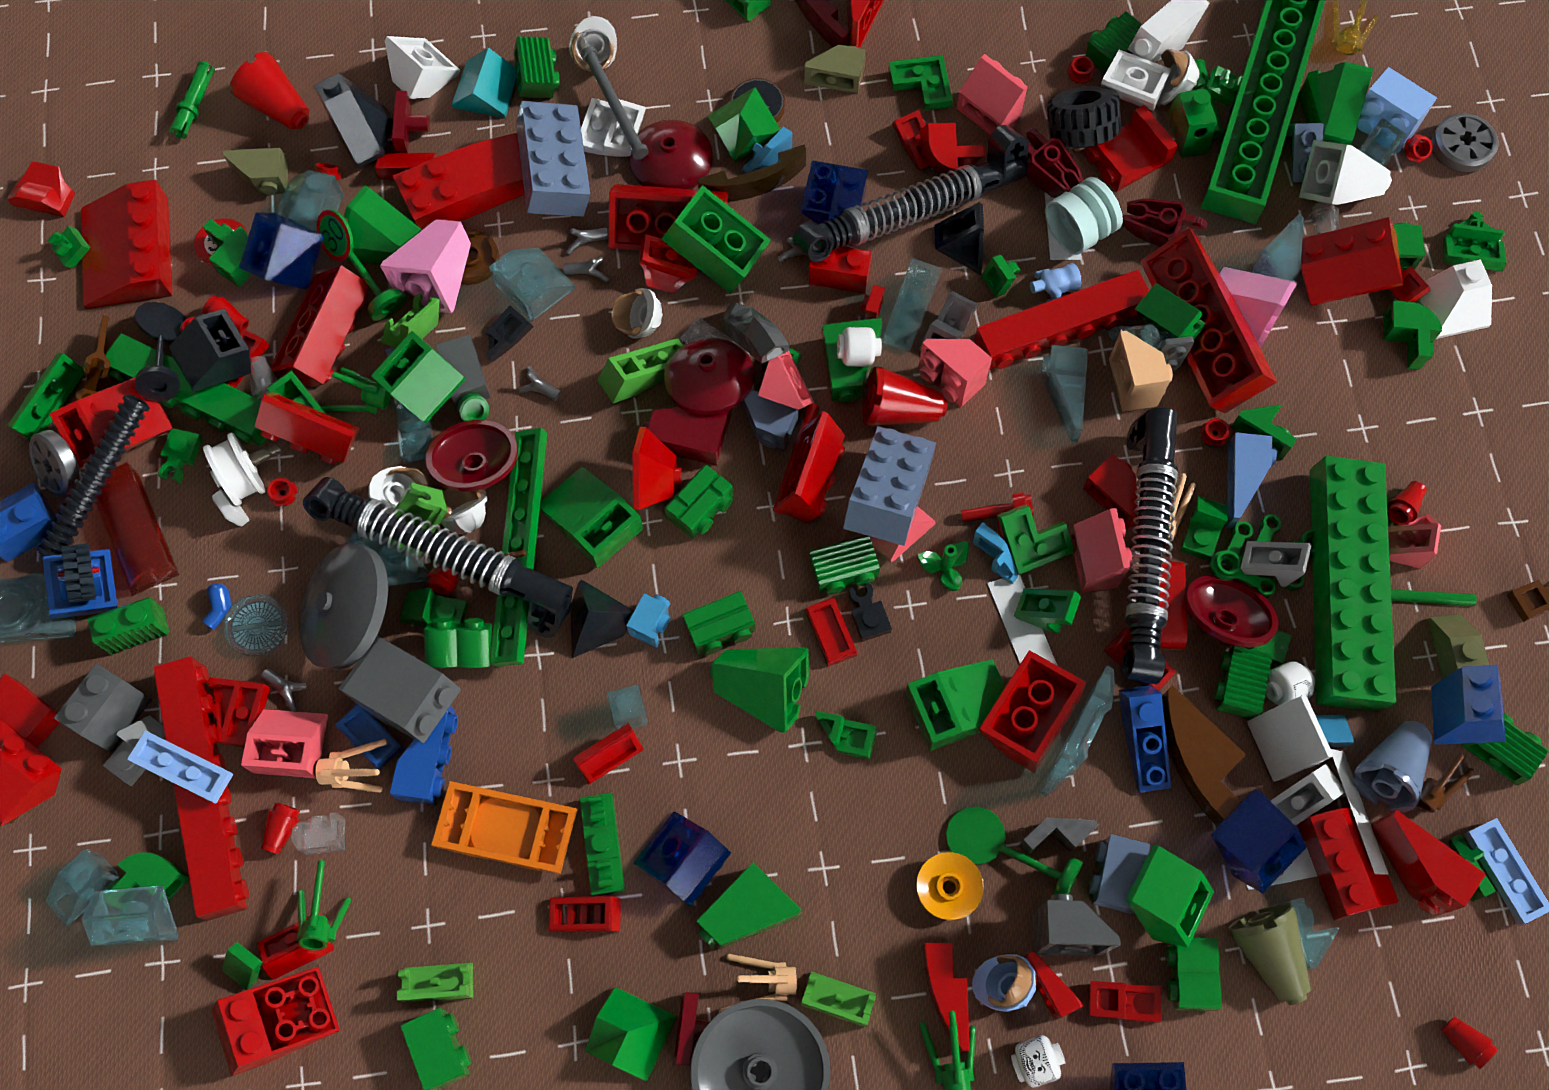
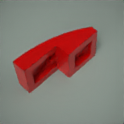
M917 110L894 120L892 125L914 165L919 171L929 167L921 150L920 129L926 124L920 111Z
M1090 981V1017L1161 1023V987Z

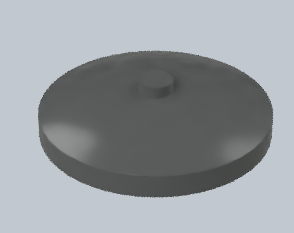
M355 543L338 546L320 562L307 585L300 611V640L307 658L318 667L330 670H343L352 666L368 651L380 630L387 606L388 578L381 557L373 549Z
M752 999L736 1003L724 1009L706 1025L693 1050L690 1081L692 1090H828L830 1084V1061L822 1036L803 1013L779 1001Z

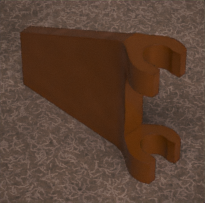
M102 316L94 352L87 356L83 368L84 372L88 373L84 389L76 393L74 401L96 393L95 390L100 373L102 377L108 375L110 361L105 356L103 350L109 316Z

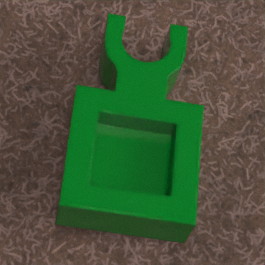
M178 429L170 430L160 454L167 460L158 472V476L161 479L166 480L169 472L175 471L172 478L176 483L181 484L184 476V464L193 466L203 441L200 434Z

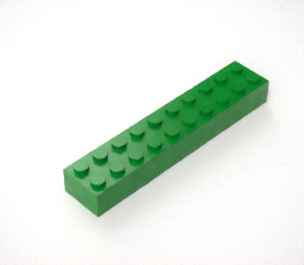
M1264 0L1241 77L1243 78L1240 88L1237 90L1201 203V209L1256 225L1267 202L1325 0Z

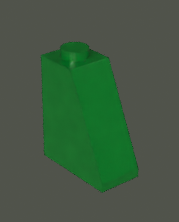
M882 318L823 325L822 341L832 401L848 403L861 398L871 366H846L842 359L837 358L838 334H843L844 329L847 327H869L874 330L876 338H881Z
M753 862L696 921L701 928L698 935L710 947L716 943L723 949L797 919L801 915L802 909Z

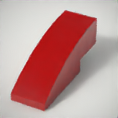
M925 943L922 946L924 969L936 1012L950 1037L949 1012L951 1010L955 1011L959 1052L970 1051L967 978H953V944Z

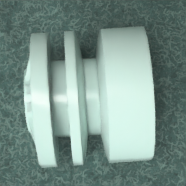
M1095 177L1085 179L1071 188L1070 192H1065L1047 203L1045 208L1046 221L1054 238L1066 251L1074 255L1081 254L1095 245L1098 240H1102L1109 236V234L1117 231L1123 223L1122 211L1115 195L1104 182Z

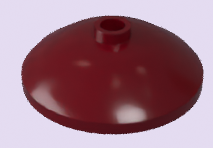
M662 120L648 125L637 134L641 143L646 145L649 152L643 159L635 160L632 154L628 159L633 176L642 186L693 189L698 185V178L708 175L712 165L711 144L706 135L693 124L681 120Z
M704 338L684 345L672 355L665 368L664 381L668 395L682 409L696 414H717L732 409L747 397L754 382V367L747 352L739 345L725 339Z
M488 420L465 421L445 429L435 437L426 453V466L431 478L446 489L459 492L478 491L498 483L510 473L517 461L518 447L514 435L499 423Z
M1206 575L1195 579L1185 593V605L1193 621L1206 634L1225 644L1236 647L1262 646L1270 642L1278 630V617L1270 602L1257 590L1239 580L1227 581L1215 575Z

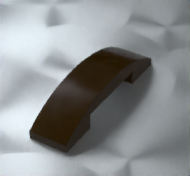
M801 145L779 152L777 164L731 179L727 178L724 170L698 178V190L703 185L709 191L728 192V201L744 200L768 193L787 183L806 166V147Z

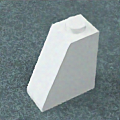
M1171 0L1140 26L1128 50L1135 56L1155 63L1162 59L1161 54L1166 49L1177 51L1183 49L1210 3L1207 0Z

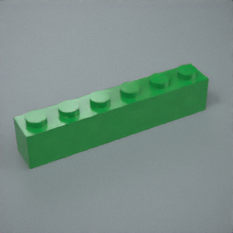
M121 333L105 355L110 361L108 376L118 383L135 378L141 369L155 365L156 350ZM164 354L163 366L171 369L178 375L180 389L176 397L168 401H161L160 403L169 408H173L174 405L181 408V411L193 420L197 421L200 417L207 421V425L222 433L224 430L232 432L245 445L251 442L261 447L266 438L260 435L262 430L255 428L261 400L226 383H220L193 392L175 359Z

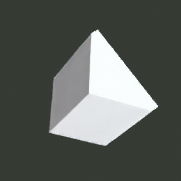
M1118 50L1102 79L1101 87L1115 90L1119 94V99L1138 106L1145 105L1148 110L1154 111L1171 69Z

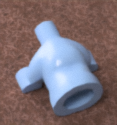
M1070 263L1062 268L1036 271L1034 277L1037 280L1030 282L1032 293L1045 290L1050 294L1051 299L1047 300L1049 302L1060 298L1062 293L1079 291L1081 288V275L1078 267L1074 263Z

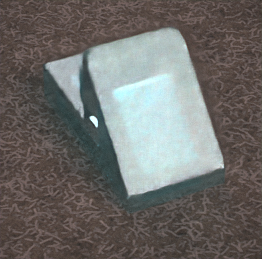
M1304 898L1285 902L1291 906L1293 905L1297 914L1307 970L1317 968L1335 938L1339 927L1314 932L1312 928L1314 925L1313 912L1308 905L1306 906Z

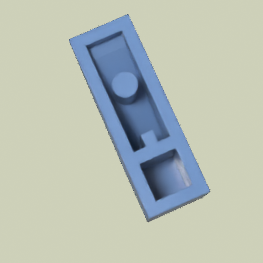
M1235 432L1228 443L1227 529H1232L1239 521L1268 470L1276 462L1277 450L1272 447V436Z

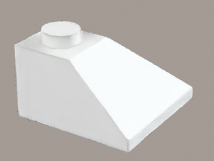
M387 36L385 39L392 82L401 91H407L410 99L430 98L457 77L461 71L425 38Z
M1481 260L1451 266L1425 280L1431 291L1417 300V302L1429 308L1438 317L1442 332L1436 339L1488 328L1491 325L1492 284Z

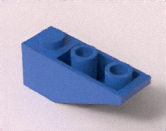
M1150 685L1119 690L1122 723L1138 791L1141 793L1172 788L1161 692Z
M451 705L423 744L414 739L397 761L390 794L396 800L435 805L437 797L442 796L445 783L442 777L443 767L449 764L451 758V746H448L451 733L455 734L458 726V715L455 714L456 712Z

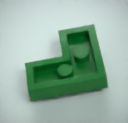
M943 55L889 61L888 70L892 91L920 88L924 111L952 108L953 99Z
M1026 504L997 515L1004 540L1019 575L1075 552L1067 524L1064 522L1037 531L1030 506Z

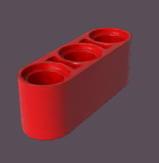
M1169 561L1172 567L1168 570L1171 577L1167 580L1170 587L1166 590L1169 593V597L1166 599L1169 604L1166 609L1168 620L1167 625L1162 629L1160 649L1184 650L1187 643L1185 565L1183 562ZM1163 563L1162 568L1167 569L1168 564ZM1161 573V577L1167 578V573ZM1165 582L1160 583L1161 588H1166L1167 584ZM1160 592V597H1166V593ZM1163 601L1159 602V607H1165V603Z

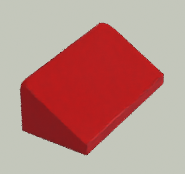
M436 152L385 153L384 156L378 158L375 171L379 180H394L393 175L436 158L437 154Z
M298 923L257 942L262 968L271 979H277L334 950L333 943L327 942V947L322 950L304 949L296 940L299 930Z

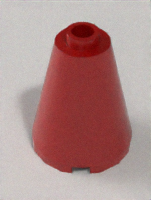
M260 52L253 55L256 60L251 64L245 61L235 72L230 82V86L234 89V91H231L232 95L291 130L303 128L309 121L310 110L276 59L270 53Z
M874 366L869 372L865 385L866 388H869L867 397H863L862 402L863 424L868 426L928 423L938 422L940 417L945 416L948 401L944 399L942 392L883 367Z

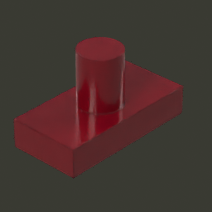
M396 91L392 141L396 153H408L410 132L430 131L429 115L411 114L412 107L407 91Z
M684 992L681 995L673 1065L690 1066L693 1041L697 1042L701 1032L709 1023V1021L696 1020L699 994Z

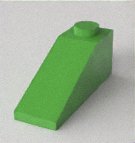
M677 338L610 357L597 382L612 403L638 396L664 380L668 361L678 349L683 347V344Z

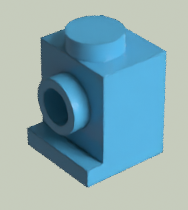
M644 593L626 625L629 635L657 648L660 644L658 632L663 633L670 621L668 607L671 603L662 596L655 594L651 597Z

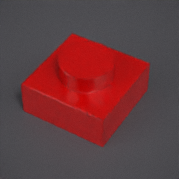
M1412 266L1402 272L1403 286L1388 289L1398 301L1416 302L1431 291L1428 284Z
M873 285L871 294H865L861 306V311L865 312L864 320L879 317L884 301V287Z

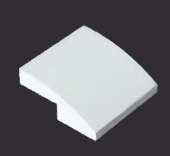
M592 98L581 127L584 152L615 157L630 156L632 148L608 102ZM619 99L634 130L638 134L646 107Z
M1306 695L1281 704L1247 722L1273 782L1283 780L1334 756Z

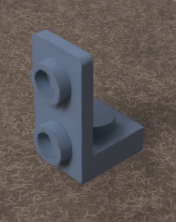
M1323 123L1289 125L1286 137H1293L1292 182H1303L1313 140L1323 141Z

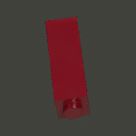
M679 406L653 410L651 420H646L643 427L649 429L677 457L717 466L732 416V409L710 415L692 413Z

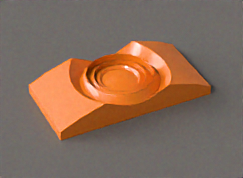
M450 781L431 845L471 857L499 861L531 870L561 874L577 808Z

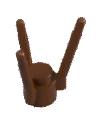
M1463 754L1456 756L1438 781L1427 778L1423 782L1420 801L1417 803L1419 808L1434 813L1436 809L1440 810L1445 801L1474 774V769H1468L1445 790L1444 785L1464 759Z

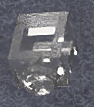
M335 812L330 813V820H328L327 816H311L307 818V822L296 823V826L292 829L293 845L296 846V850L305 855L345 851V818Z

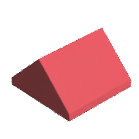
M789 351L769 360L758 396L798 410L814 402Z

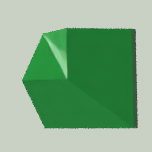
M756 87L707 116L735 163L753 153L754 150L752 148L755 143L764 146L781 130Z
M615 987L596 1017L585 1052L644 1081H648L677 1016Z

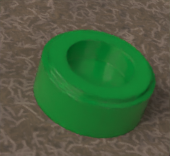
M469 393L459 400L457 411L463 421L485 420L489 414V405L481 395Z

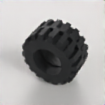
M1099 86L1078 87L1064 91L1047 102L1050 139H1060L1065 147L1083 148L1099 145L1113 139L1121 131L1119 94L1110 88Z

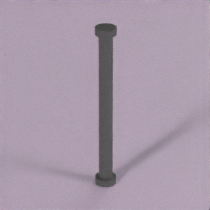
M593 46L584 48L580 55L583 61L588 63L630 144L633 158L635 160L643 159L649 150L645 144L641 143L597 58L598 52Z

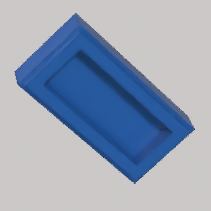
M358 704L334 724L355 747L382 739L387 740L386 745L362 753L379 771L403 749L381 724Z

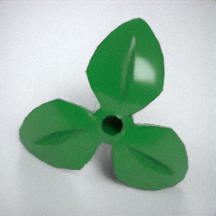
M963 541L954 545H947L942 559L936 552L926 551L919 553L917 560L920 566L929 573L942 570L943 573L939 581L942 586L950 591H958L962 586V576L952 567L964 565L969 554V543Z

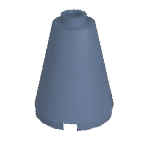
M1405 721L1380 743L1355 769L1353 783L1360 794L1376 805L1378 801L1388 804L1387 810H1398L1399 812L1413 810L1420 801L1432 742V734L1428 728L1418 721Z

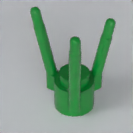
M341 367L340 372L345 375L333 372L332 377L361 388V400L366 402V405H320L323 411L369 412L377 414L378 408L385 410L388 407L391 394L379 383L352 370Z
M324 860L318 861L311 914L307 920L304 891H298L299 930L296 940L304 949L314 951L325 949L327 942H335L337 929L351 903L350 897L345 898L331 927L325 916L318 915L324 876Z
M953 1010L949 1012L952 1063H945V1071H943L925 1022H920L919 1027L935 1071L936 1084H943V1090H971L970 1081H974L975 1026L971 1025L969 1027L970 1051L966 1053L965 1065V1062H960L956 1013Z

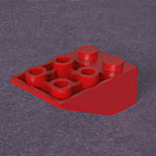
M135 378L74 401L50 413L61 437L72 449L79 469H85V462L91 460L89 455L90 453H95L94 446L100 444L98 439L100 436L105 435L103 430L109 428L108 421L115 418L113 413L114 411H119L117 406L119 403L124 402L122 399L124 394L133 395L145 401L150 407L148 412L145 411L143 413L145 415L144 420H139L140 427L134 429L136 432L135 436H130V445H125L126 451L174 429L160 402L148 400L137 393Z
M319 966L219 999L211 1010L231 1077L270 1063L340 1031Z

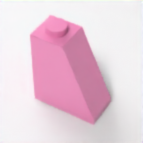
M435 220L385 259L380 267L392 288L400 289L403 292L405 290L414 297L421 293V303L424 307L428 304L430 297L440 298L439 312L452 313L456 305L471 243L461 222Z
M1223 267L1220 276L1261 348L1297 284L1289 280Z

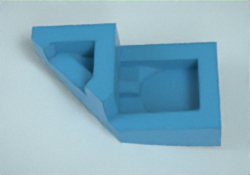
M783 126L767 143L765 148L759 143H755L752 148L754 156L744 165L743 172L749 173L778 162V153L792 148V132Z
M982 522L975 531L972 544L994 558L991 567L993 572L1013 584L1018 578V574L1009 548L995 531Z

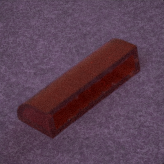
M126 462L117 466L115 470L110 471L112 476L111 478H106L107 485L101 487L103 490L102 494L96 496L98 498L96 505L130 593L134 596L178 576L179 573L141 477Z

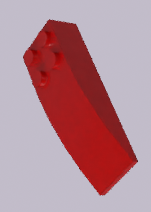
M517 133L499 136L462 147L393 175L396 186L414 224L422 230L435 220L461 222L525 194Z
M1191 228L1186 229L1140 261L1152 287L1155 283L1159 284L1200 310L1203 314L1199 320L1205 322V325L1194 339V344L1186 358L1210 407L1225 414L1277 383L1243 314Z

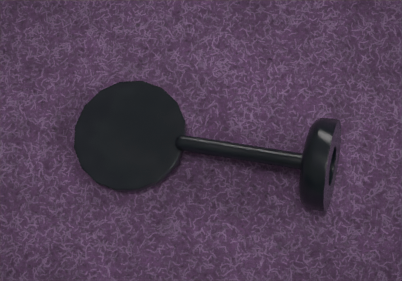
M147 302L137 308L134 318L136 325L144 334L157 340L155 365L147 366L137 373L135 389L138 394L148 400L168 401L179 393L180 380L174 371L163 366L165 342L172 343L181 334V324L186 320V317L179 310L165 303Z

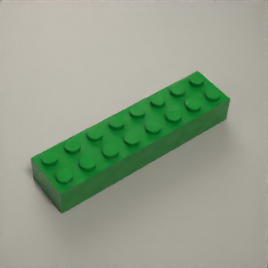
M1324 456L1310 469L1311 529H1315V532L1312 534V549H1316V552L1312 555L1316 705L1379 712L1396 703L1385 463Z

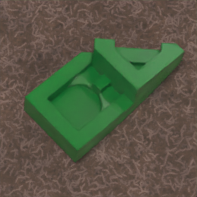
M816 711L817 719L839 753L870 760L878 731L876 726L845 720L841 715Z
M1460 834L1449 839V845L1453 851L1483 871L1476 861L1484 856V852L1477 847L1471 850L1464 841V837ZM1487 876L1484 877L1471 897V902L1484 898L1496 891Z

